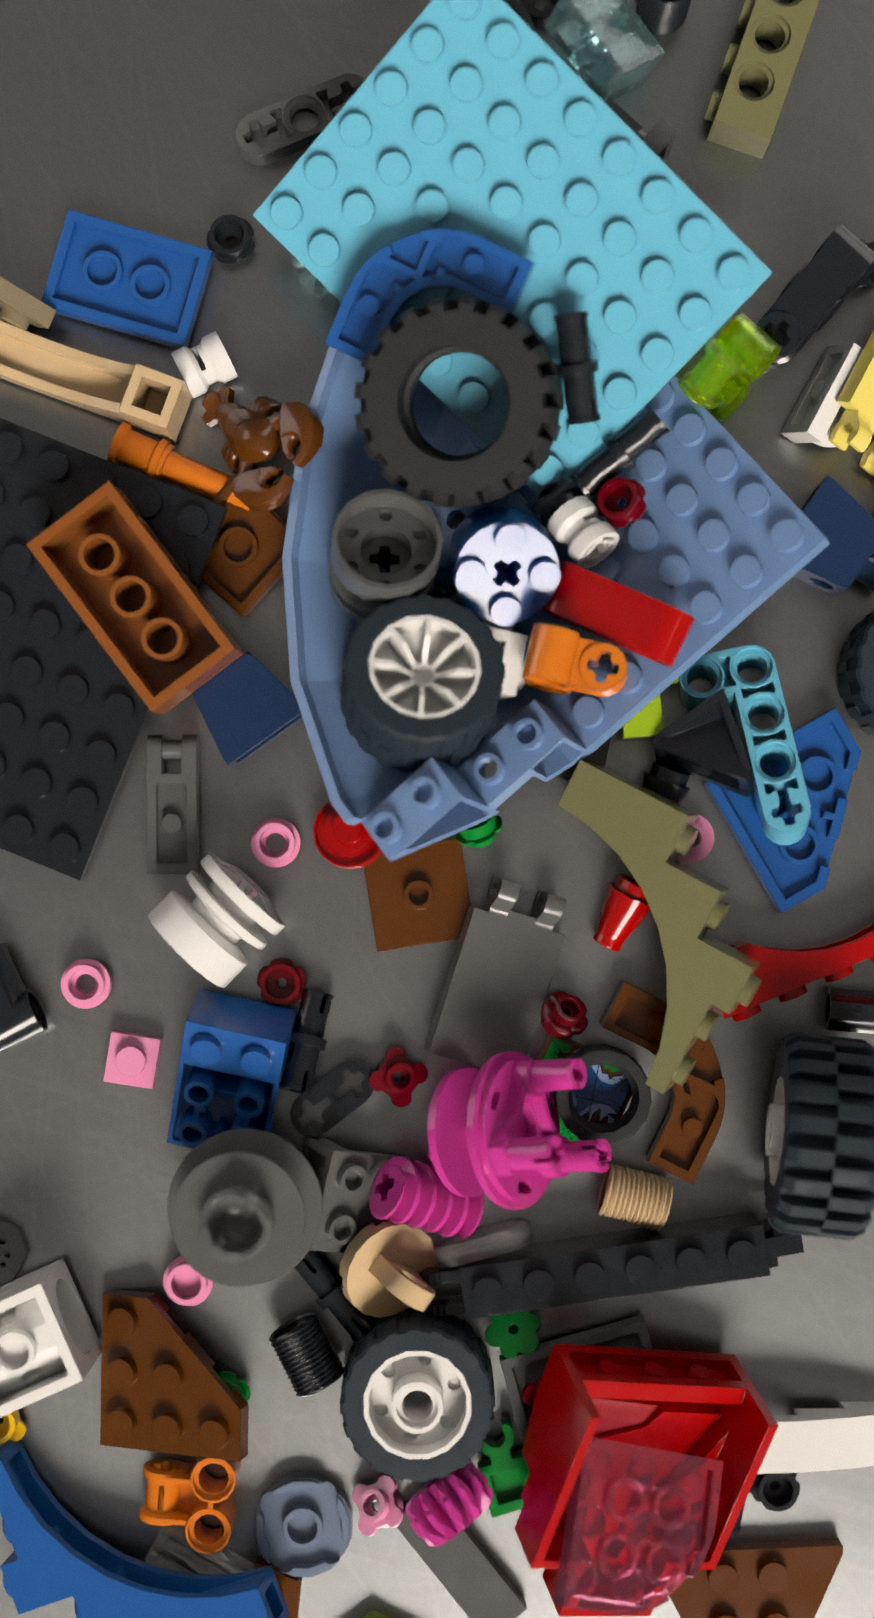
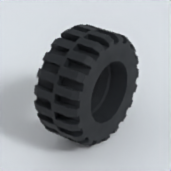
M461 296L460 299L449 300L442 297L429 300L428 306L420 309L413 306L401 313L400 322L393 327L386 325L376 336L380 341L374 352H366L361 364L362 367L366 368L363 383L356 382L354 398L361 399V413L355 414L358 431L365 432L368 443L363 447L370 460H377L383 468L381 474L391 484H398L403 487L406 495L417 500L433 502L435 506L469 507L501 499L510 492L521 488L530 481L529 478L537 469H541L550 456L548 452L553 442L557 441L561 429L559 419L561 410H564V394L560 392L558 379L561 377H559L556 363L553 362L547 351L548 347L540 336L521 319L493 303L482 302L477 298ZM453 353H471L489 361L503 377L509 395L508 417L499 436L486 448L476 453L462 456L444 453L430 445L419 432L413 414L414 392L421 375L432 362Z

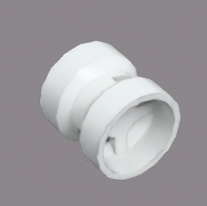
M216 331L203 336L200 344L193 348L183 346L171 352L193 398L206 393L209 385L217 381L226 383L238 377ZM201 361H203L206 369L203 371L201 370L198 364Z
M585 495L570 499L559 507L550 518L547 527L557 542L567 544L569 547L568 555L575 565L588 569L597 565L612 553L618 544L619 534L610 523L598 519V508Z

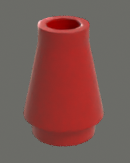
M620 874L616 883L610 882L599 924L593 936L596 942L616 952L620 951L626 939L651 911L641 887L634 878Z

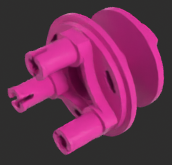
M508 1051L493 1055L483 1064L480 1070L465 1067L448 1072L438 1083L431 1103L427 1107L429 1144L427 1157L433 1163L437 1175L445 1187L460 1197H477L486 1193L498 1206L510 1210H520L535 1204L545 1192L552 1178L567 1177L568 1172H607L610 1165L607 1162H600L611 1161L612 1151L606 1139L569 1141L568 1138L560 1135L559 1114L555 1107L553 1091L583 1089L587 1081V1070L584 1061L580 1058L532 1060L520 1052Z

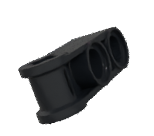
M842 224L826 238L812 260L790 280L777 301L757 323L754 331L756 353L768 365L780 366L791 361L810 338L819 332L833 317L849 293L851 294L874 269V251ZM782 330L787 331V345L785 347L778 343L771 349L768 347L767 333L769 331L776 335Z

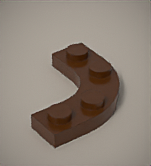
M622 980L601 1026L649 1050L656 1056L660 1048L667 1002ZM699 1038L689 1054L697 1059L683 1086L674 1083L671 1087L672 1099L668 1114L645 1158L648 1163L692 1185L717 1137L725 1108V1082L722 1077L719 1061L713 1049L714 1047L709 1039L704 1042Z

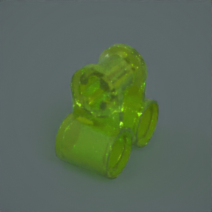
M741 313L725 326L717 338H710L704 346L706 353L692 371L686 372L678 380L679 387L687 397L706 408L716 420L721 422L729 417L744 401L750 391L751 383L771 366L782 347L747 315Z

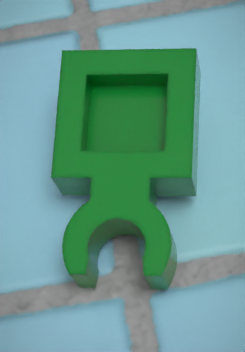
M507 1417L501 1418L502 1430L504 1432L502 1438L492 1441L486 1437V1443L480 1450L490 1458L477 1462L478 1468L481 1469L489 1480L487 1483L494 1492L492 1502L489 1505L492 1518L522 1509L524 1502L521 1494L530 1473L522 1455V1449L511 1452L514 1443V1432L512 1423Z

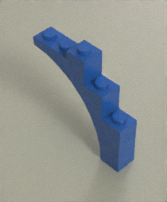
M21 1440L17 1442L9 1441L0 1446V1513L2 1516V1528L6 1539L13 1545L15 1550L0 1567L3 1572L5 1591L13 1599L18 1614L73 1596L76 1618L289 1617L290 1612L272 1566L235 1574H191L159 1568L123 1554L90 1533L59 1504L37 1474Z

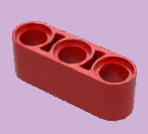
M566 561L562 562L559 568L561 574L559 585L556 587L551 599L542 608L543 611L656 663L672 668L695 621L692 616Z

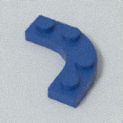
M429 229L406 236L381 248L361 267L343 298L324 344L362 362L366 352H374L380 341L376 336L386 325L393 326L396 317L409 299L425 289L440 286L464 290L486 302L493 303L513 313L535 263L485 238L460 230Z

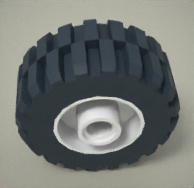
M792 1033L782 1038L781 1043L778 1045L767 1107L764 1195L767 1221L780 1233L853 1240L866 1232V1228L869 1227L871 1212L874 1210V1047L863 1039Z

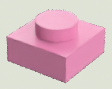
M120 1030L112 1031L103 1081L147 1089L155 1088L164 1038Z

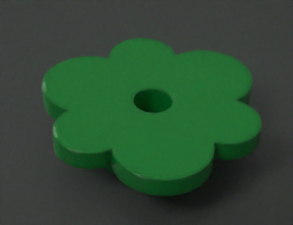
M530 1311L490 1316L493 1323L485 1330V1340L491 1347L500 1348L501 1354L505 1358H514L519 1352L527 1355L532 1354L538 1349L539 1337L536 1332L541 1328V1319L536 1314H530ZM517 1326L518 1332L511 1334V1329Z

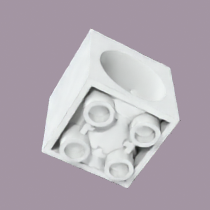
M64 1258L0 1286V1417L83 1381L102 1352V1345Z

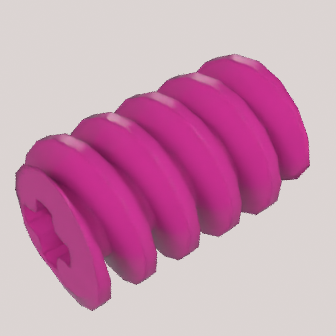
M404 1156L392 1157L380 1167L372 1181L369 1192V1208L371 1214L376 1219H389L395 1224L405 1223L410 1228H421L428 1233L437 1232L443 1237H451L456 1234L457 1237L463 1240L472 1235L479 1225L485 1202L484 1195L477 1197H460L455 1195L442 1183L434 1166H428L420 1161H412Z

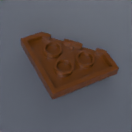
M110 1289L103 1293L100 1445L239 1462L248 1455V1402L236 1388L229 1389L212 1368L215 1363L190 1332L184 1334L167 1314L170 1308L157 1293Z

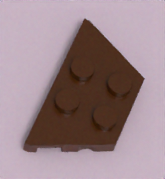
M839 1538L727 1542L715 1570H670L663 1586L681 1618H815L843 1555V1545Z

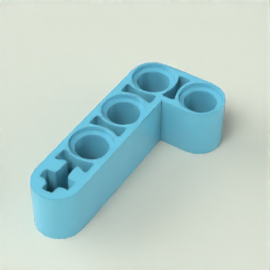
M745 645L704 654L679 676L682 704L690 711L720 689H724L730 709L734 708L741 741L752 770L753 792L765 836L773 843L792 845L803 838L806 833L811 815V806L775 660L766 648L758 645ZM754 667L765 675L759 681L748 682L743 680L739 673L743 669ZM706 678L711 680L715 687L708 692L699 693L693 691L689 684L695 679ZM765 713L773 717L776 724L769 729H759L754 727L749 720L754 715ZM777 760L787 767L788 772L781 777H770L762 772L760 767L767 761ZM785 794L787 813L789 816H795L792 825H785L783 818L777 817L779 797Z

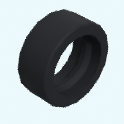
M606 1044L586 1046L572 1053L568 1058L582 1059L586 1069L593 1065L603 1064L619 1069L626 1075L631 1085L632 1098L628 1110L621 1118L612 1123L597 1124L587 1121L577 1112L573 1104L572 1090L553 1091L555 1107L565 1127L580 1140L604 1138L609 1144H618L635 1135L647 1120L652 1103L651 1087L645 1084L647 1076L641 1065L623 1049Z

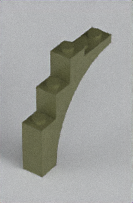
M580 760L558 806L590 826L620 856L641 887L658 926L666 963L667 1010L660 1048L645 1084L664 1094L674 1083L683 1086L690 1075L697 1059L689 1054L698 1038L706 1042L720 1017V1014L713 1011L714 1007L730 1014L740 1003L746 1007L749 1006L762 982V979L754 976L761 963L707 934L709 928L716 932L722 924L730 908V904L723 901L730 888L676 860L678 854L683 857L688 854L697 838L699 829L693 827L698 814L594 760Z

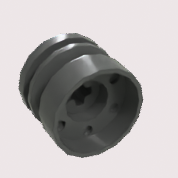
M381 489L367 491L348 501L335 519L331 536V557L328 572L332 597L344 613L360 622L363 617H368L374 608L382 603L392 602L394 598L402 596L414 597L418 596V594L432 595L444 540L439 520L428 505L406 495L405 492ZM379 569H386V573L379 572Z

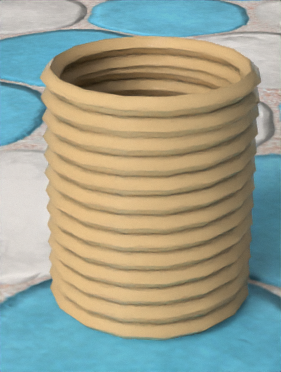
M611 1162L608 1171L604 1172L597 1200L598 1216L603 1215L604 1218L607 1217L609 1219L611 1217L612 1220L616 1219L617 1222L621 1220L622 1223L640 1225L641 1228L645 1226L646 1229L650 1228L651 1231H661L666 1224L671 1208L674 1189L672 1179L662 1177V1175L658 1177L657 1174L644 1173L642 1170L639 1172L638 1169H629L628 1166L624 1168L623 1165H613Z

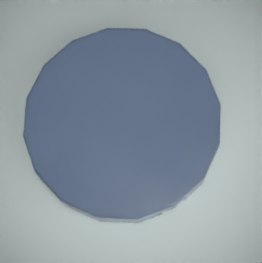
M293 1472L276 1479L263 1492L255 1510L253 1537L260 1555L269 1564L271 1562L274 1566L280 1568L282 1573L291 1577H314L331 1570L339 1562L340 1557L345 1553L352 1539L353 1511L346 1493L332 1479L316 1472Z

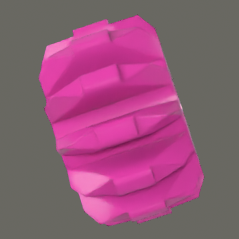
M472 1461L462 1469L459 1468L453 1471L450 1476L440 1480L439 1478L431 1479L407 1502L404 1512L411 1521L410 1525L419 1538L422 1536L429 1547L444 1545L448 1540L453 1539L458 1533L466 1529L474 1520L480 1517L482 1512L489 1508L494 1496L493 1490L487 1483L489 1480L480 1468L475 1467Z

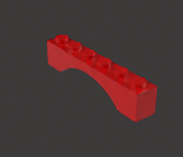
M874 921L844 939L817 947L798 949L771 948L741 940L728 944L761 963L754 976L762 979V982L748 1007L740 1003L730 1014L714 1007L716 1013L720 1014L724 1019L732 1017L734 1022L742 1021L760 1013L762 1010L759 1004L776 997H778L779 1002L795 999L808 992L806 984L823 977L826 983L845 978L854 972L853 964L870 958L871 963H874Z

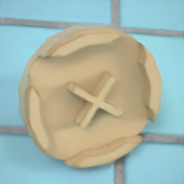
M386 1219L388 1222H383L377 1226L371 1223L361 1229L348 1244L340 1262L339 1275L343 1278V1287L341 1286L344 1296L359 1311L368 1316L382 1318L396 1315L410 1306L424 1312L436 1294L419 1276V1272L428 1267L435 1266L436 1251L431 1238L421 1228H410L405 1223L395 1224L389 1219Z

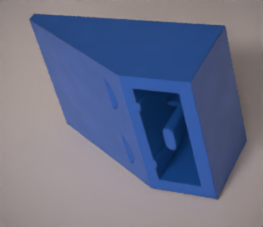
M199 988L185 1021L167 1143L194 1149L209 1137L227 1130L251 1128L268 1132L272 1131L281 1091L279 1085L282 1081L290 1047L289 1041L291 1032L294 1029L297 1010Z

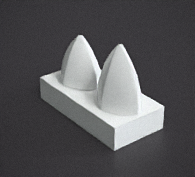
M856 343L826 347L782 429V435L794 443H814L821 447H836L829 441L831 430L843 415L839 410L841 405L836 400L863 351Z

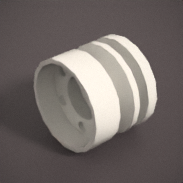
M209 852L200 861V864L213 881L210 882L198 872L191 870L186 875V879L197 897L192 901L185 895L171 890L148 914V918L166 942L187 963L213 984L225 988L247 966V959L236 943L243 939L251 946L262 950L267 945V941L255 924L258 923L271 934L277 935L285 927V923L274 910L269 897L249 876L238 867L224 862L217 855Z

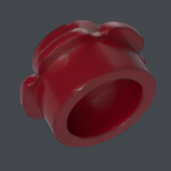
M617 477L608 480L600 488L597 496L599 515L605 517L606 522L615 528H624L630 521H638L646 510V502L643 500L646 495L644 487L634 479L628 480ZM621 499L627 500L624 507L618 506Z
M276 958L271 961L268 967H262L257 976V985L261 988L262 999L268 1004L277 1006L280 1004L291 1006L297 1003L302 997V987L306 985V975L300 966H294L293 962L287 958ZM279 978H284L286 980L285 987H279L277 985V980Z
M563 991L554 992L548 996V1001L542 1004L541 1024L544 1030L552 1037L561 1040L569 1039L575 1034H581L587 1028L588 1019L585 1017L587 1008L583 1001L576 996ZM562 1010L566 1011L569 1014V1016L564 1014Z

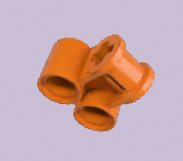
M537 623L532 628L521 677L526 679V686L545 692L569 695L573 691L597 697H610L617 694L624 687L627 680V661L624 653L612 644L579 638L580 634L564 627ZM602 659H608L611 661V669L618 673L617 675L608 674L605 682L596 681L595 671L591 670L590 667H599Z
M197 1457L195 1463H186L170 1458L147 1461L143 1464V1476L147 1478L145 1503L139 1507V1519L144 1523L155 1526H186V1539L190 1547L198 1553L208 1555L223 1550L229 1542L237 1515L236 1504L230 1495L238 1478L241 1461ZM212 1463L219 1464L226 1469L228 1476L221 1479L213 1478L207 1474L204 1466ZM208 1514L214 1515L221 1520L223 1526L216 1529L208 1528L201 1522L200 1517Z

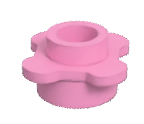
M382 1475L376 1483L368 1486L358 1484L352 1492V1501L358 1506L360 1515L358 1529L363 1535L373 1536L378 1528L397 1527L402 1522L403 1499L400 1492L396 1489L397 1483L395 1479L391 1478V1476ZM377 1500L380 1502L379 1510L374 1508V1503Z

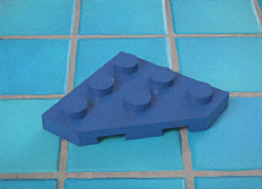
M836 708L827 711L793 731L811 806L808 828L804 837L792 845H779L773 843L765 836L753 790L748 798L715 784L703 783L779 913L787 911L825 889L830 872V868H828L835 840L839 838L848 803L846 798L853 772L857 769L861 754L859 746ZM777 760L767 761L760 767L762 772L770 777H781L788 772L787 767ZM785 794L779 797L777 817L783 818L785 825H792L795 816H789L787 813Z

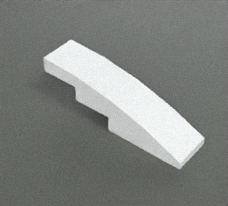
M874 1401L839 1402L840 1408L794 1409V1415H772L779 1426L757 1474L804 1473L874 1466Z

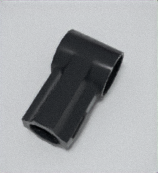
M5 943L0 944V1051H3L48 1029L44 1010L35 994L31 990H26Z
M828 986L824 1005L825 1029L874 1034V990Z

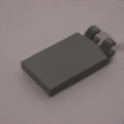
M492 877L483 909L471 905L468 907L424 1046L427 1052L482 1067L489 1058L501 1052L516 1051L528 1056L541 1016V1007L546 1000L566 936L553 931L554 926L564 912L566 899L538 890L534 898L531 915L527 916L511 911L518 899L521 885L499 877Z

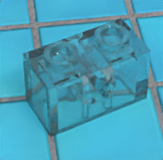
M559 0L544 25L589 88L605 104L643 86L666 53L627 0Z

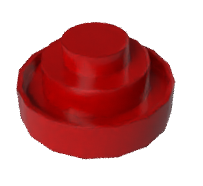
M331 801L326 803L317 814L313 827L314 843L321 856L335 867L347 870L364 868L376 861L382 853V850L362 822L353 826L346 824L331 804Z

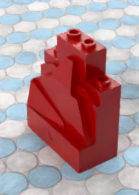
M554 1344L536 1391L522 1449V1455L530 1473L521 1494L524 1505L515 1525V1531L530 1568L544 1569L542 1577L559 1617L650 1616L670 1570H715L779 1426L735 1354Z

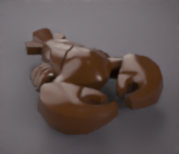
M222 386L219 393L210 391L202 402V406L206 410L202 419L209 427L219 423L223 434L227 438L221 453L232 472L238 473L232 479L235 497L248 508L255 511L269 512L281 506L292 488L293 477L288 473L283 475L284 470L276 466L257 468V465H261L274 458L281 447V443L287 459L292 460L294 458L292 462L294 465L300 468L307 465L323 444L324 427L320 416L309 406L301 402H285L282 404L273 398L258 396L251 403L250 407L247 408L233 403L235 390ZM281 477L278 482L273 484L276 478Z

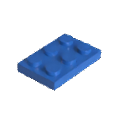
M68 209L41 301L55 309L56 314L177 349L183 346L188 347L214 255L212 250Z

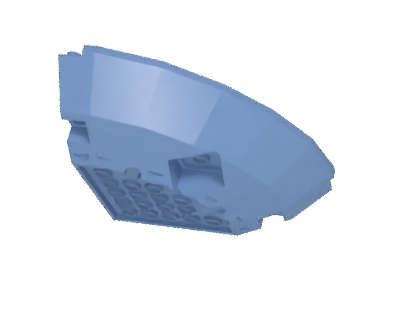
M329 346L309 407L318 413L323 424V444L307 465L303 468L294 466V482L291 488L282 564L290 682L331 804L346 824L353 826L362 822L390 862L486 821L499 812L497 807L532 776L547 782L596 751L825 549L830 542L674 375L623 428L624 430L645 411V408L650 406L670 430L668 434H664L634 461L637 465L630 472L624 469L615 477H622L628 480L634 479L644 487L646 495L643 500L646 502V510L638 521H630L624 528L613 527L619 534L617 546L603 561L587 569L671 605L695 619L672 668L663 666L575 627L541 609L533 616L513 625L512 632L528 636L523 660L526 659L534 624L541 623L564 627L580 634L579 638L609 643L618 647L624 653L627 661V680L624 687L617 694L610 697H597L573 691L569 695L555 694L537 690L524 684L522 690L517 691L516 697L499 700L485 739L480 741L477 750L469 757L466 756L461 759L458 764L451 766L431 757L417 771H412V773L399 771V768L390 765L387 767L377 762L375 757L369 753L366 754L358 746L357 740L347 730L346 720L341 712L340 691L346 646L349 638L354 635L359 622L344 613L332 597L328 572L331 557V536L335 519L348 501L367 491L392 489L405 492V489L398 484H391L381 474L383 468L377 460H370L363 447L368 443L365 432L358 431L355 414L361 413V399L354 398L356 382L363 383L366 368L361 366V361ZM419 379L413 397V414L416 426L423 438L434 448L451 455H469L486 448L487 445ZM526 484L501 499L469 507L435 506L433 502L420 500L428 505L439 520L444 540L432 595L438 590L435 586L438 581L442 582L446 588H449L454 583L449 568V551L452 535L455 530L451 528L450 524L458 513H464L466 518L481 508L491 506L494 508L515 507L522 509L532 515L543 528L556 551L559 568L563 561L575 563L568 555L569 547L567 544L557 542L548 530V523L544 524L540 519L541 514L534 515L531 507L538 500V496ZM598 493L591 500L596 507ZM621 499L618 506L624 507L627 500ZM598 514V519H600L601 521H606L605 517H601ZM500 560L494 566L495 568H505L509 564ZM379 569V572L386 573V569ZM602 659L599 667H590L591 670L595 671L596 681L605 682L608 674L617 675L618 673L611 669V661L608 659ZM495 761L497 771L493 777L487 779L485 768L490 762Z

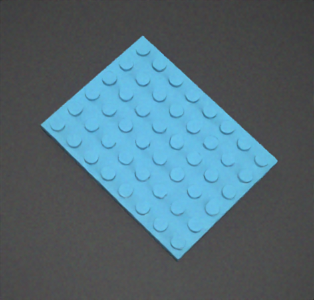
M432 0L253 214L341 303L358 271L381 248L423 230L452 229L485 238L535 263L512 314L528 324L540 336L548 347L547 351L556 365L561 364L556 322H554L553 316L588 311L589 316L587 318L592 359H598L599 371L594 372L601 419L583 424H567L568 417L563 377L558 379L560 392L564 394V410H561L559 426H561L557 441L553 442L548 452L550 456L541 469H537L529 478L530 481L526 483L538 497L550 484L571 479L569 475L573 472L575 473L605 446L602 441L610 434L615 438L772 274L769 268L503 0ZM449 286L428 288L407 301L396 317L393 326L401 321V313L413 306L418 309L428 306L429 300L442 297L449 300H457L462 296L477 298L482 302L486 301L464 290ZM471 353L448 354L435 360L426 368L420 380L479 439L489 446L503 430L509 412L508 390L499 371L486 359Z

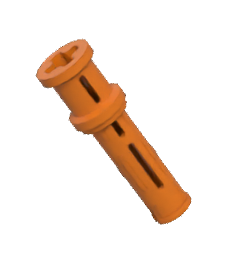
M125 421L118 427L107 456V460L115 464L121 462L146 473V476L160 482L164 478L212 500L233 477L176 452L175 445H172L171 441L165 438L157 441L134 431L132 424ZM234 492L227 500V502L242 507L245 510L249 511L250 509L235 497Z

